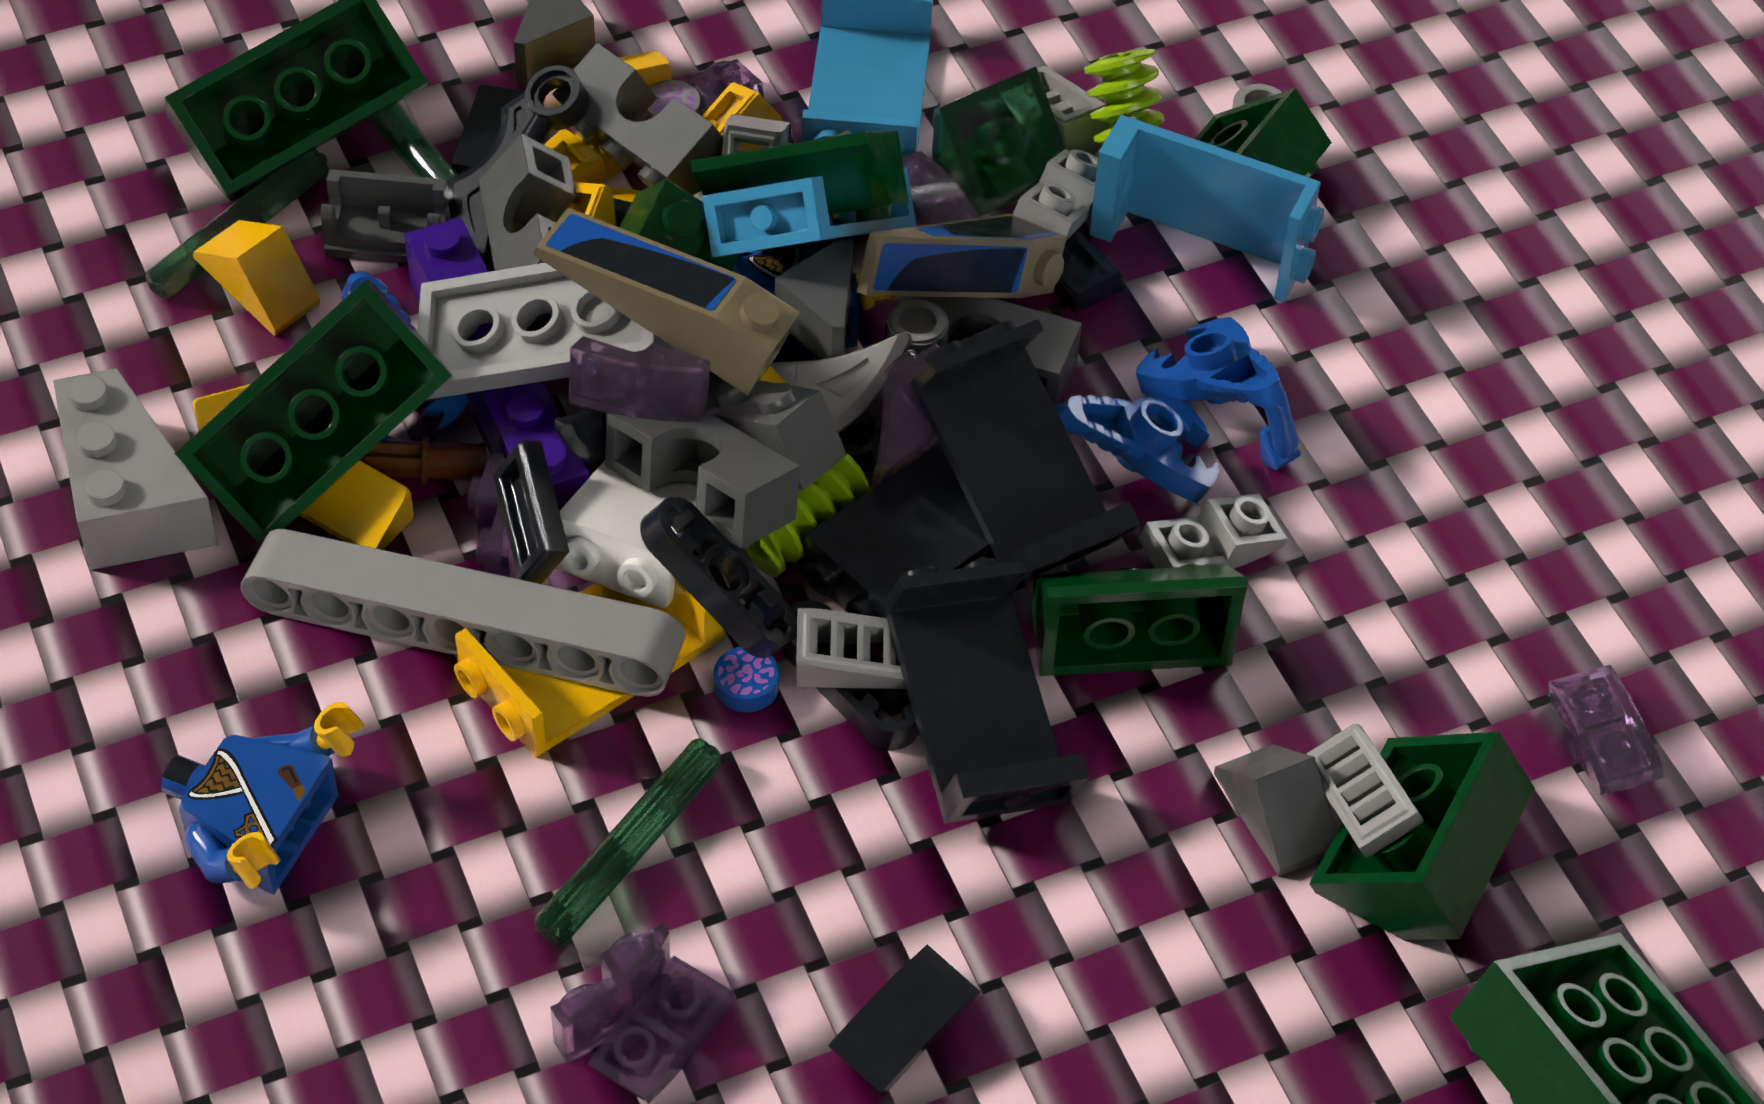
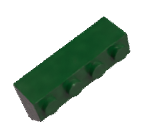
M338 0L165 96L167 117L196 163L228 199L428 85V81L377 0Z
M366 280L174 454L248 533L262 545L270 531L285 529L453 375L411 323L371 280Z

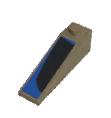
M568 208L536 246L533 253L534 256L747 396L780 352L800 314L799 311L745 276L571 208Z
M1012 214L870 232L856 292L866 296L1025 298L1053 293L1055 284L1060 279L1064 268L1062 255L1067 236Z

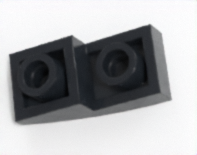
M927 944L863 1006L828 1046L877 1091L885 1096L929 1044L935 1045L981 992Z

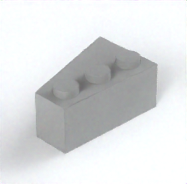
M117 368L53 380L76 520L90 570L218 545L208 497L184 463L174 454L175 450Z

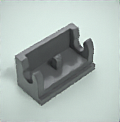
M329 170L326 180L329 204L321 205L325 257L408 264L404 233L451 220L448 205L447 179Z

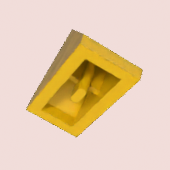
M238 220L194 251L193 258L274 337L320 304V296L283 226Z

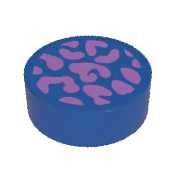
M736 647L725 652L717 660L714 667V691L718 700L731 710L745 713L756 712L769 706L775 700L779 691V667L774 657L757 658L747 653L742 647Z

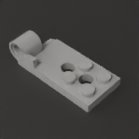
M546 263L421 283L417 332L453 375L426 400L601 372L609 386L641 381L651 388L663 385L670 390L686 388L695 383L699 377V363ZM545 313L552 314L550 321L543 328L536 331H526L527 327L535 321L537 316ZM493 323L491 330L486 336L476 341H467L468 337L474 334L479 325Z

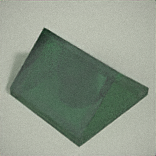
M1036 67L1024 70L934 109L931 167L975 217H980L1019 200L1020 196L1039 183L1047 163L1066 149Z

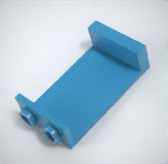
M821 0V27L808 110L803 109L802 142L833 137L847 130L851 133L898 131L903 167L915 168L932 31L933 0Z
M1121 114L1099 151L1089 235L1111 242L1129 212L1280 264L1274 299L1285 303L1295 282L1304 284L1307 281L1315 261L1316 250L1308 248L1309 242H1314L1324 216V209L1316 206L1321 181Z
M904 168L909 203L890 205L892 217L856 222L855 211L839 214V218L834 219V226H830L823 176L702 196L712 257L866 235L870 232L915 227L916 221L908 169Z

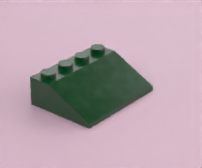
M1620 932L1494 961L1449 1016L1466 1038L1470 1050L1486 1063L1510 1093L1513 1104H1764L1757 1093Z

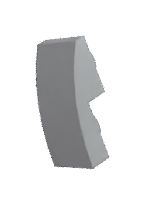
M1063 150L1047 163L1039 183L1020 196L1013 215L1067 236L1066 240H1068L1092 213L1098 158L1082 150Z
M1258 493L1208 499L1200 515L1196 517L1146 522L1138 540L1155 568H1172L1188 564H1199L1202 566L1228 565L1234 569L1283 548L1288 538Z

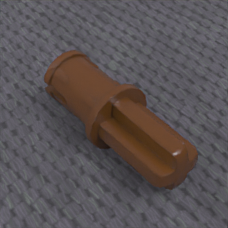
M423 435V441L382 439L360 461L388 477L421 478V485H428L429 479L467 480L485 483L486 442H480V444L430 442V435Z

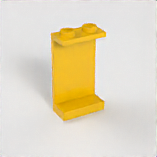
M676 578L673 600L666 608H660L595 583L580 592L658 609L676 618L684 627L686 636L672 672L726 639L725 629ZM467 628L455 634L458 663L454 665V671L459 683L472 698L475 699L481 696L492 708L493 717L502 733L510 741H515L519 738L535 757L540 756L635 696L633 694L499 665Z

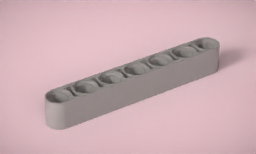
M276 529L269 532L246 572L240 587L244 598L252 606L271 615L457 655L455 634L467 628L499 665L646 697L659 695L664 690L686 636L684 627L676 618L658 609L287 529Z

